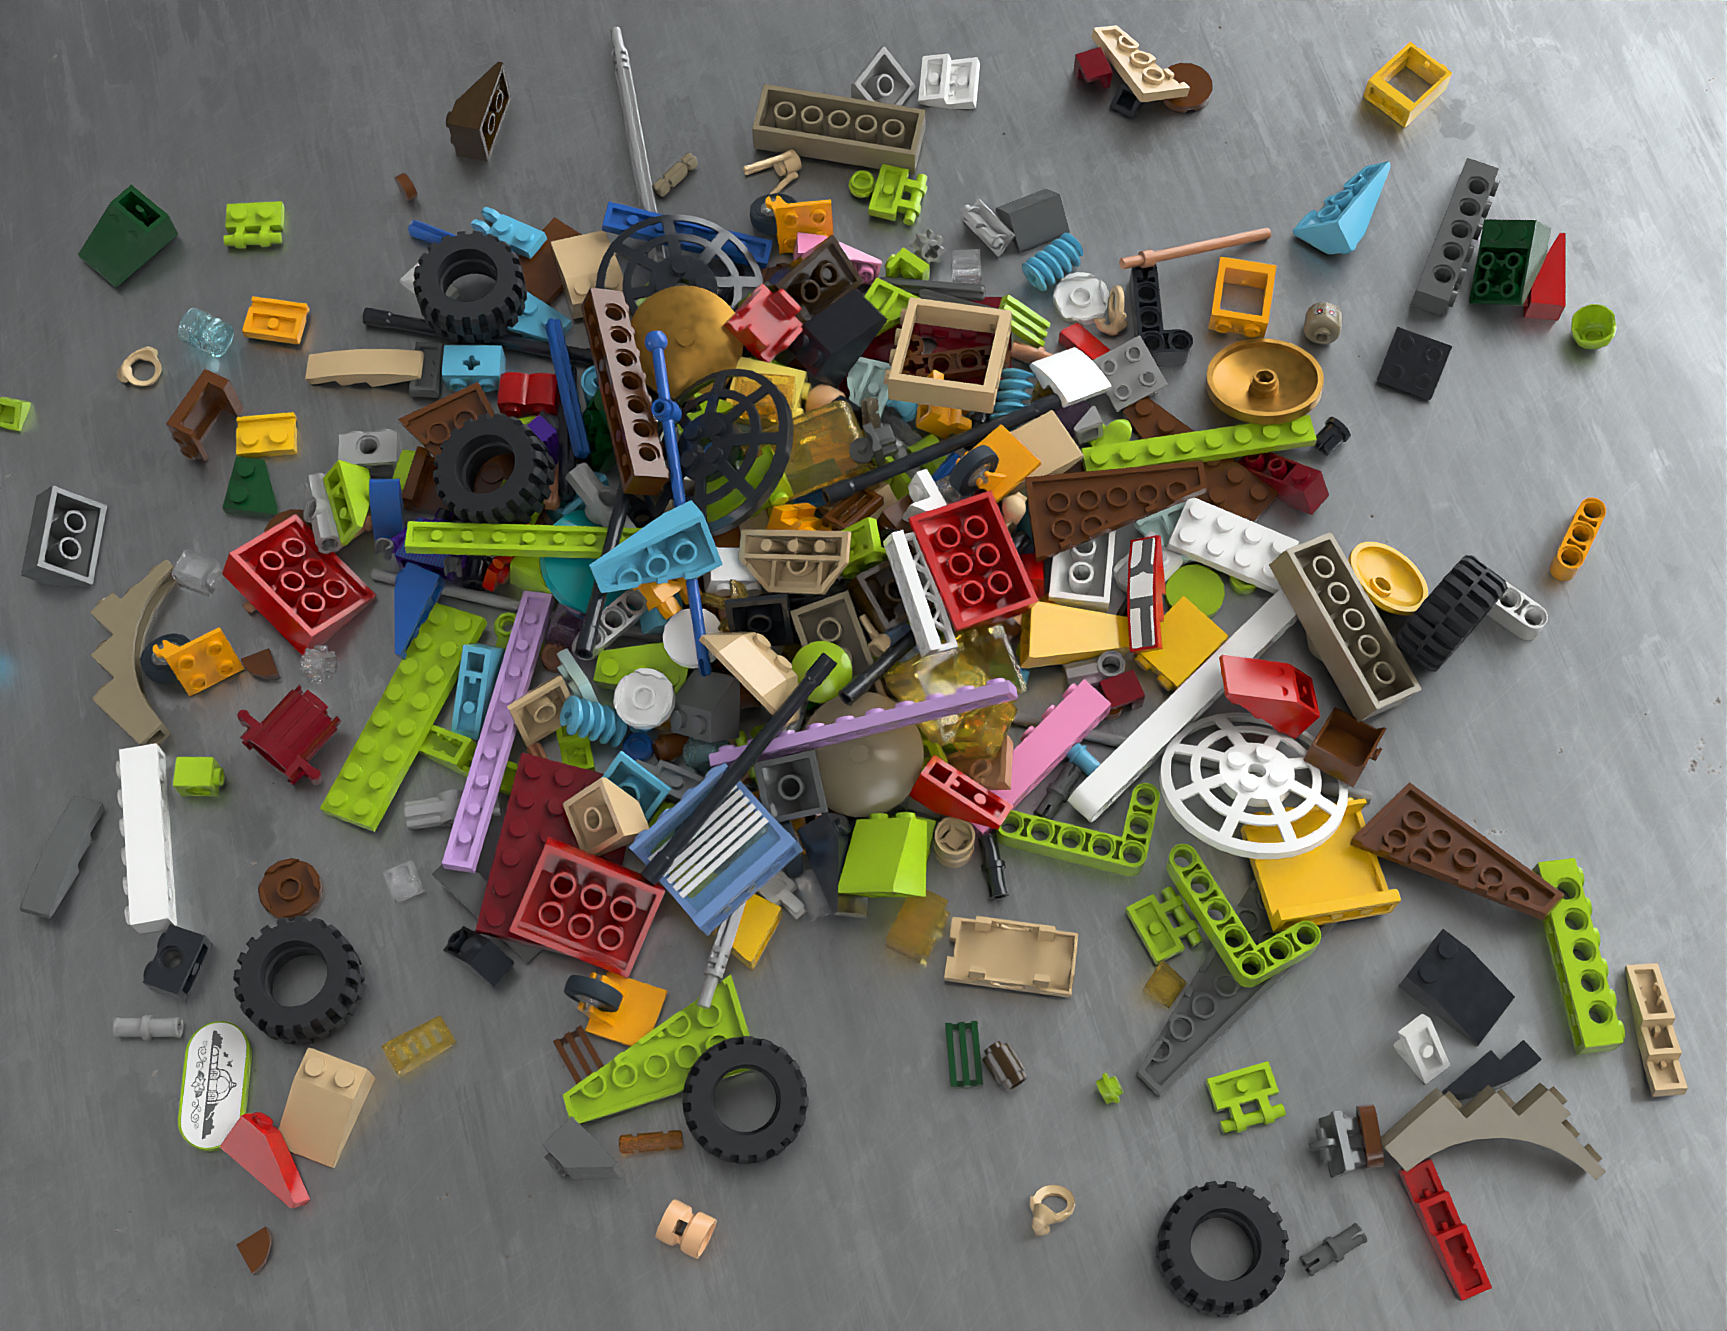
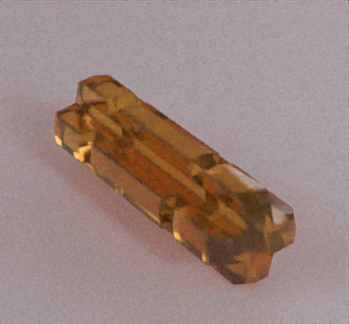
M670 1130L668 1134L659 1131L637 1133V1136L634 1137L632 1134L619 1136V1150L622 1154L634 1153V1150H638L640 1153L665 1150V1147H669L670 1150L683 1148V1134L681 1130Z

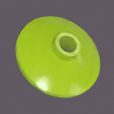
M816 641L807 644L797 652L791 664L792 670L798 675L799 684L805 677L806 672L823 652L837 663L836 667L822 684L816 687L807 698V700L815 703H826L839 696V690L852 680L853 670L848 655L838 645L827 641Z

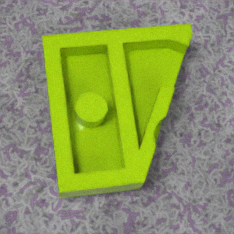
M879 278L875 279L865 294V297L888 319L875 337L899 324L902 308L907 309L909 298H918Z

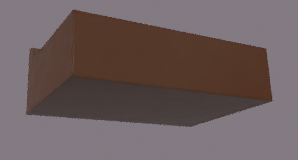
M1334 707L1303 760L1354 788L1368 761L1372 759L1376 762L1382 748L1377 749L1376 747L1387 728L1376 729L1363 721L1358 723L1355 717Z

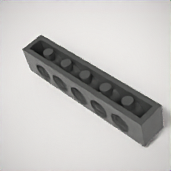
M1470 158L1466 159L1411 301V306L1443 316L1447 306L1453 307L1458 291L1453 290L1455 283L1461 285L1467 270L1462 267L1463 262H1470L1475 246L1470 245L1472 239L1478 241L1483 228V224L1479 223L1481 217L1486 219L1492 204L1487 199L1489 196H1495L1500 183L1499 180L1495 179L1499 168Z

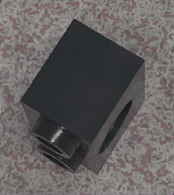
M170 924L167 931L163 932L158 940V950L153 961H150L145 967L142 983L154 992L187 1002L213 944L205 935ZM181 956L179 965L169 968L172 959Z

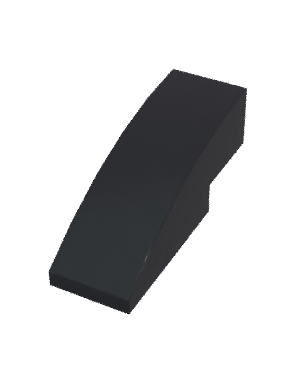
M1522 1040L1502 1059H1499L1490 1050L1443 1090L1442 1093L1445 1095L1450 1091L1460 1101L1475 1097L1487 1085L1494 1090H1498L1520 1078L1542 1059L1525 1040Z

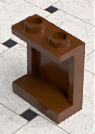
M204 369L166 425L172 433V439L178 443L181 448L180 452L185 457L191 460L197 458L206 462L209 456L201 444L203 439L223 411L239 417L244 407L228 379Z
M417 446L402 492V499L407 511L435 516L438 508L447 509V507L442 503L443 500L438 497L435 490L437 484L433 481V471L438 470L434 465L435 457H432L425 447ZM454 515L453 519H454V520H459V519Z

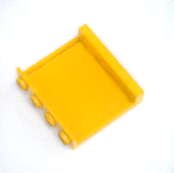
M1348 798L1342 822L1335 833L1313 850L1294 857L1281 859L1249 858L1273 933L1284 931L1301 921H1311L1316 925L1389 914L1400 903L1401 898L1398 890L1388 889L1377 855L1350 845L1352 837L1366 825L1361 812L1367 803L1365 798L1357 800ZM1314 805L1305 816L1290 822L1296 838L1305 837L1318 830L1329 820L1331 815ZM1286 807L1284 809L1288 812L1295 809V807ZM1264 811L1253 813L1254 815H1273L1272 813L1266 814ZM1243 824L1240 830L1244 841L1256 843L1284 842L1278 826Z

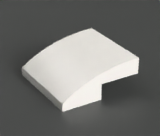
M949 53L923 56L918 96L919 104L948 109L976 108L980 70L978 57L951 60Z
M1075 347L1032 362L1029 365L1042 388L1047 389L1051 387L1053 392L1059 396L1063 408L1105 393L1112 387L1097 365Z

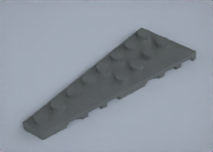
M1254 878L1236 907L1235 913L1257 946L1280 932L1273 933L1256 878ZM1337 922L1317 925L1321 931V939ZM1305 934L1297 935L1298 940L1302 944H1312L1309 936ZM1225 938L1226 943L1230 947L1236 948L1240 946V942L1236 938ZM1213 946L1139 1067L1136 1075L1160 1097L1294 965L1254 987H1243L1236 982ZM1269 950L1273 958L1277 960L1285 959L1281 950ZM1242 965L1243 970L1247 974L1255 975L1258 973L1254 965Z

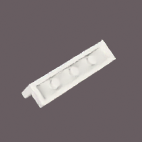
M903 530L891 533L883 541L921 658L957 648L958 645L944 603L914 533L904 534ZM912 540L917 552L914 559L907 543ZM917 570L925 575L926 583L923 588ZM926 599L935 605L936 612L933 618ZM936 628L944 632L946 644L941 645Z

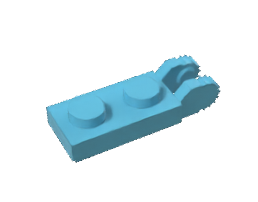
M487 206L483 208L481 213L493 225L489 227L479 219H474L470 224L472 229L482 232L483 236L487 237L488 234H492L498 237L499 243L505 241L511 246V251L529 259L535 255L547 240L545 232L504 214L500 215L495 209Z

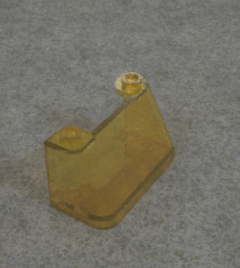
M834 401L792 418L794 425L793 444L785 475L794 496L788 498V501L783 505H792L795 498L846 478L851 479L876 468L873 459L866 464H860L853 461L850 457L849 447L851 443L857 438L864 437L852 407L848 402ZM779 424L763 429L762 432H778ZM749 445L741 446L744 457L747 454ZM760 445L756 458L763 454L761 449L766 445ZM770 445L775 454L777 445ZM773 506L765 509L768 519L771 516Z
M1001 622L956 631L954 636L958 645L957 648L923 658L918 653L883 675L888 688L899 702L913 701L917 703L925 701L926 696L936 693H943L946 696L956 693L955 690L963 686H974V688L986 686L987 681L996 678H1004L1005 681L1009 680L1016 686L1017 695L1027 690ZM946 638L940 640L941 645L947 643ZM1018 699L1000 704L1001 706H1007L1016 702ZM984 708L918 723L917 725L931 743H938V746H944L956 739L955 735L959 732L958 724Z

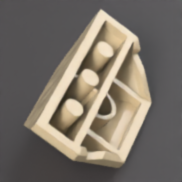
M741 529L738 559L749 569L767 592L825 595L849 563L851 532Z
M714 632L702 635L699 639L772 715H774L798 685V675L792 670L791 663L783 656L777 655L770 648L771 644L768 639L759 633ZM799 709L784 728L795 724L799 720Z

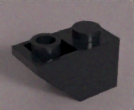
M465 926L450 936L448 944L443 949L456 962L492 987L496 986L515 963L490 939L475 933V931Z

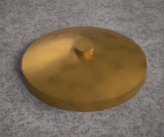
M674 286L658 291L640 305L630 323L635 329L634 339L637 349L640 350V363L642 371L646 374L647 388L658 394L652 353L647 350L644 344L646 335L651 331H662L668 339V345L664 350V358L671 400L676 399L696 381L712 373L736 369L737 363L742 357L743 344L724 326L726 321L734 314V311L722 298L703 288ZM733 377L727 378L724 387L731 381ZM714 383L702 388L697 393L704 394L710 392ZM691 396L687 401H692L693 396Z
M1268 338L1243 340L1225 347L1210 361L1206 376L1208 395L1221 411L1238 420L1263 425L1290 422L1309 413L1318 404L1322 396L1324 383L1321 366L1310 353L1292 343Z

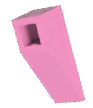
M797 232L793 261L828 237ZM839 242L864 282L862 284L872 285L875 279L879 277L882 261Z

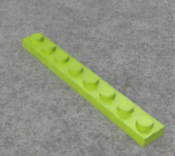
M1304 415L1296 420L1281 424L1263 425L1249 423L1081 448V452L1085 456L1082 458V463L1086 472L1221 460L1315 446L1317 438L1310 415Z
M408 521L405 550L406 553L599 559L608 527ZM624 527L620 543L642 528Z

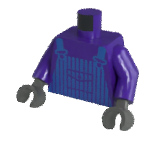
M438 508L433 520L418 517L415 521L452 522L454 514L448 509ZM407 527L390 539L379 538L375 541L374 555L384 553V559L390 560L392 554H394L399 567L402 569L405 568L407 562L439 574L442 579L453 582L455 572L457 577H462V569L468 562V555L406 553Z

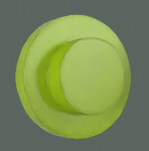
M857 171L849 180V190L856 197H869L874 192L875 178L867 171Z
M1107 1072L1103 1073L1102 1078L1097 1080L1096 1084L1107 1105L1115 1102V1104L1120 1103L1119 1095L1124 1092L1117 1077H1109Z

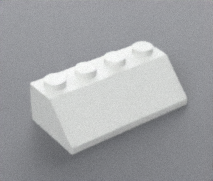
M1116 530L1053 556L1049 600L1061 606L1107 614L1110 601Z

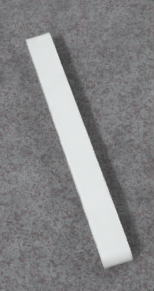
M1282 588L1074 790L1068 799V803L1089 822L1095 821L1165 752L1169 743L1181 730L1194 723L1224 693L1219 657L1222 654L1259 659L1299 619Z

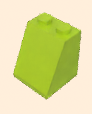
M898 812L896 813V818H888V814L871 813L869 814V819H857L838 884V893L867 898L926 897L927 821L915 818V813Z

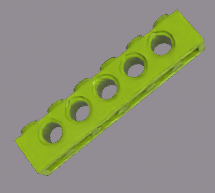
M1576 858L1538 862L1532 871L1556 889L1565 890L1569 895V900L1562 899L1556 908L1542 921L1576 1055L1615 1050L1624 1043L1625 1029L1622 1021L1618 1020L1616 1015L1617 999L1614 990L1609 988L1607 961L1600 954V934L1598 929L1593 927L1591 919L1592 903L1589 897L1585 896L1583 889L1585 882L1583 870L1577 866ZM1565 919L1574 921L1577 925V930L1570 929L1566 925ZM1573 949L1580 950L1585 956V961L1577 959L1573 954ZM1581 980L1590 982L1593 992L1586 991L1581 985ZM1589 1011L1598 1013L1601 1023L1594 1022L1589 1016Z

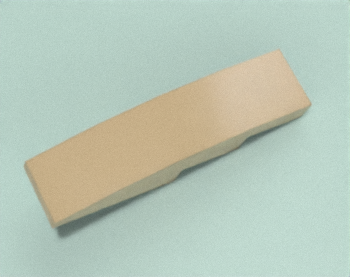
M355 349L310 354L305 380L311 385L336 381L341 386L367 382L370 386L376 387L421 379L424 353L422 351L400 349Z
M1658 963L1626 965L1625 973L1631 1011L1652 1097L1685 1095L1688 1087L1679 1062L1682 1052L1673 1027L1676 1017Z

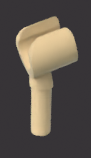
M863 614L859 617V620L872 639L868 644V648L874 657H880L890 646L891 639L884 633L879 634L867 616Z

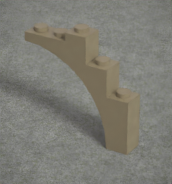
M167 559L152 567L148 575L138 584L131 586L121 599L112 592L106 598L101 599L90 612L98 624L111 635L108 640L102 641L97 646L91 656L112 678L109 683L102 685L91 699L139 746L155 743L159 746L171 735L167 727L157 717L148 700L140 664L145 636L153 615L165 596L182 579L175 567Z
M1541 1083L1536 1085L1516 1104L1502 1089L1496 1092L1487 1085L1464 1107L1450 1091L1444 1095L1436 1087L1381 1136L1383 1147L1406 1172L1428 1156L1449 1146L1476 1139L1489 1138L1530 1141L1553 1149L1577 1163L1595 1180H1598L1606 1172L1598 1163L1603 1158L1592 1146L1587 1144L1583 1147L1576 1138L1580 1133L1566 1120L1571 1115L1563 1106L1567 1102L1566 1098L1554 1086L1547 1089Z

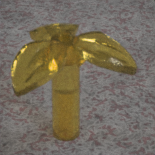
M730 579L731 598H747L748 592L745 586L737 580ZM704 592L701 596V603L726 610L725 600L729 598ZM727 616L719 625L718 631H730Z

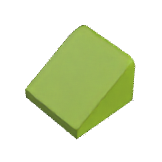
M0 397V427L21 431L31 402Z

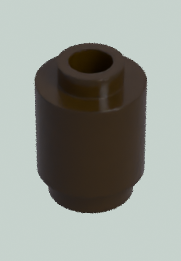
M997 1041L984 1050L986 1056L982 1059L983 1063L999 1087L1003 1086L1006 1092L1016 1088L1028 1078L1024 1073L1026 1068L1010 1043L1002 1044L1001 1041Z

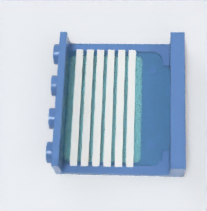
M725 762L709 770L705 779L697 787L688 789L682 795L679 803L673 808L663 811L652 827L641 831L634 838V843L629 848L646 866L666 846L727 772L729 767ZM739 781L675 858L673 865L659 881L688 913L694 923L708 936L803 849L747 787Z

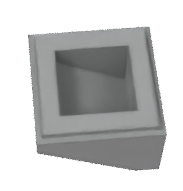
M1095 405L1088 410L1074 427V440L1077 445L1103 436V421Z

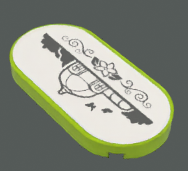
M216 1021L202 1026L192 1035L186 1047L178 1127L182 1137L190 1145L201 1151L213 1152L222 1150L220 1145L240 1116L247 1113L252 1045L244 1031L233 1023Z

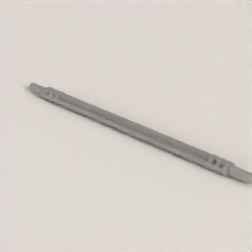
M613 27L610 30L613 44L611 53L639 207L642 210L657 213L628 51L623 44L621 29ZM659 245L648 251L649 258L658 263L665 259L664 246Z
M806 699L799 708V720L793 725L783 727L780 732L793 730L795 733L800 732L809 700ZM760 818L750 825L749 830L760 821ZM766 825L745 842L741 856L768 832ZM746 902L718 926L703 973L706 978L697 1006L701 1008H710L717 982L722 980Z

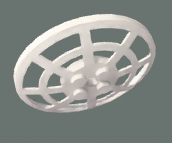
M1231 712L1200 719L1181 730L1167 746L1161 761L1159 776L1161 793L1165 803L1175 819L1188 832L1218 850L1253 859L1294 857L1309 852L1323 844L1335 833L1342 822L1348 801L1347 784L1338 780L1339 799L1337 805L1320 795L1322 786L1320 770L1303 760L1308 752L1303 746L1286 736L1285 733L1277 732L1274 728L1271 730L1257 726H1234L1231 723L1251 722L1272 727L1271 724L1263 719L1255 718L1251 713ZM1217 724L1221 729L1208 735L1198 746L1179 744L1188 735L1201 728ZM1306 731L1298 736V738L1310 746L1315 740V737ZM1240 733L1261 734L1268 736L1264 744L1247 743ZM1225 736L1234 745L1225 753L1208 748L1212 743ZM1280 741L1292 747L1302 757L1288 759L1276 748ZM1173 754L1192 756L1190 762L1192 784L1175 790L1170 771ZM1201 758L1219 763L1217 775L1205 779L1202 778L1200 771ZM1294 769H1310L1312 776L1311 789L1294 780ZM1249 772H1258L1263 777H1257L1253 774H1249ZM1221 786L1223 791L1234 799L1232 806L1230 807L1221 802L1209 790ZM1290 792L1306 799L1301 805L1288 812L1285 811L1281 803L1288 797ZM1199 794L1212 809L1226 817L1220 832L1197 819L1185 807L1182 801ZM1246 805L1270 807L1273 815L1248 814L1244 810ZM1314 805L1331 815L1329 820L1318 830L1305 837L1296 838L1290 822L1305 816ZM1238 822L1254 826H1278L1284 842L1256 843L1232 837Z

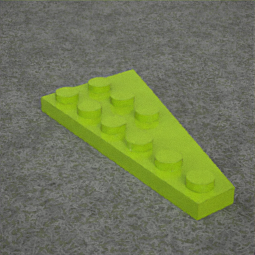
M731 974L716 986L709 1009L697 1006L698 997L697 1000L664 1021L630 1048L618 1054L605 1066L593 1072L565 1092L562 1096L568 1117L572 1116L582 1125L682 1093L693 1064L707 1049L729 1038L750 1036ZM744 1068L734 1070L728 1073L726 1076H724L721 1080L751 1071L753 1069Z

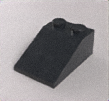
M854 288L801 326L802 332L787 349L816 379L837 389L888 319L859 290Z
M825 812L799 828L797 833L832 914L865 918L868 916L867 897L838 893V884L857 818Z
M1444 929L1440 931L1398 986L1477 1047L1515 998L1470 948Z

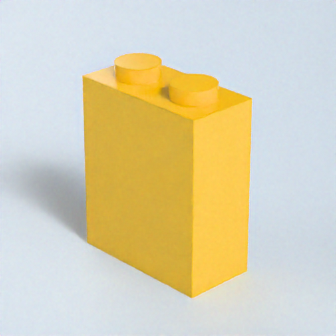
M1183 596L1164 615V622H1160L1163 650L1134 654L1136 656L1134 661L1144 671L1150 669L1158 676L1156 681L1169 692L1172 689L1175 692L1228 640L1229 635Z

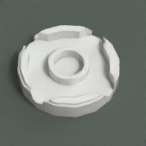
M1076 272L1066 275L1054 289L1053 306L1056 313L1064 321L1071 324L1078 322L1080 325H1089L1094 323V318H1102L1108 309L1109 291L1106 284L1102 280L1099 281L1094 278L1095 275L1090 273Z
M690 608L684 609L673 615L665 625L662 636L664 648L671 660L678 665L693 669L699 668ZM702 609L706 634L723 632L722 625L716 616L706 609ZM709 651L711 663L716 657Z
M640 668L634 670V673L624 676L619 681L614 691L613 703L617 714L627 725L635 729L649 730L660 726L670 717L675 708L676 695L673 685L663 673L654 669Z

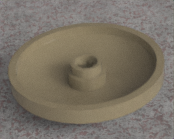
M866 692L849 706L837 696L823 704L811 716L806 726L814 723L833 724L836 723L835 719L842 716H854V718L865 716L866 711L875 708H882L884 711L893 709L897 703L885 696ZM916 724L812 749L816 751L827 807L847 816L869 817L871 813L883 814L897 807L908 797L923 769L924 747Z

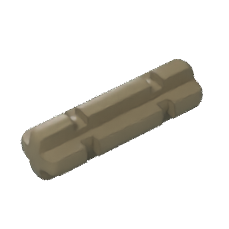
M686 153L680 159L681 162L677 161L662 175L663 179L659 178L653 183L654 192L660 197L665 196L670 191V187L674 188L688 175L687 171L691 172L697 167L698 163L695 156L691 153Z
M867 397L861 401V412L865 413V415H862L863 425L871 423L874 430L881 427L879 413H876V411H879L876 398Z

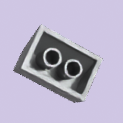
M53 485L38 494L35 500L21 576L47 585H93L107 505Z

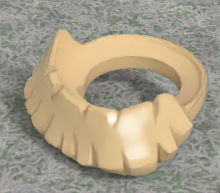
M146 346L130 354L118 368V379L124 383L129 382L137 387H147L154 384L162 373V365L157 358L158 350ZM139 359L149 361L155 366L154 376L147 381L137 380L132 374L131 366Z

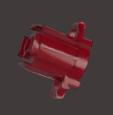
M298 685L295 690L292 689L261 723L250 716L247 710H240L237 717L240 724L247 728L240 737L243 740L242 744L247 749L251 750L253 748L274 768L289 778L287 782L291 785H295L303 775L314 785L322 782L320 770L313 768L308 762L338 730L337 726L341 723V720L336 716L331 721L332 718L327 715L328 712L326 711L328 706L308 689L302 695V687Z

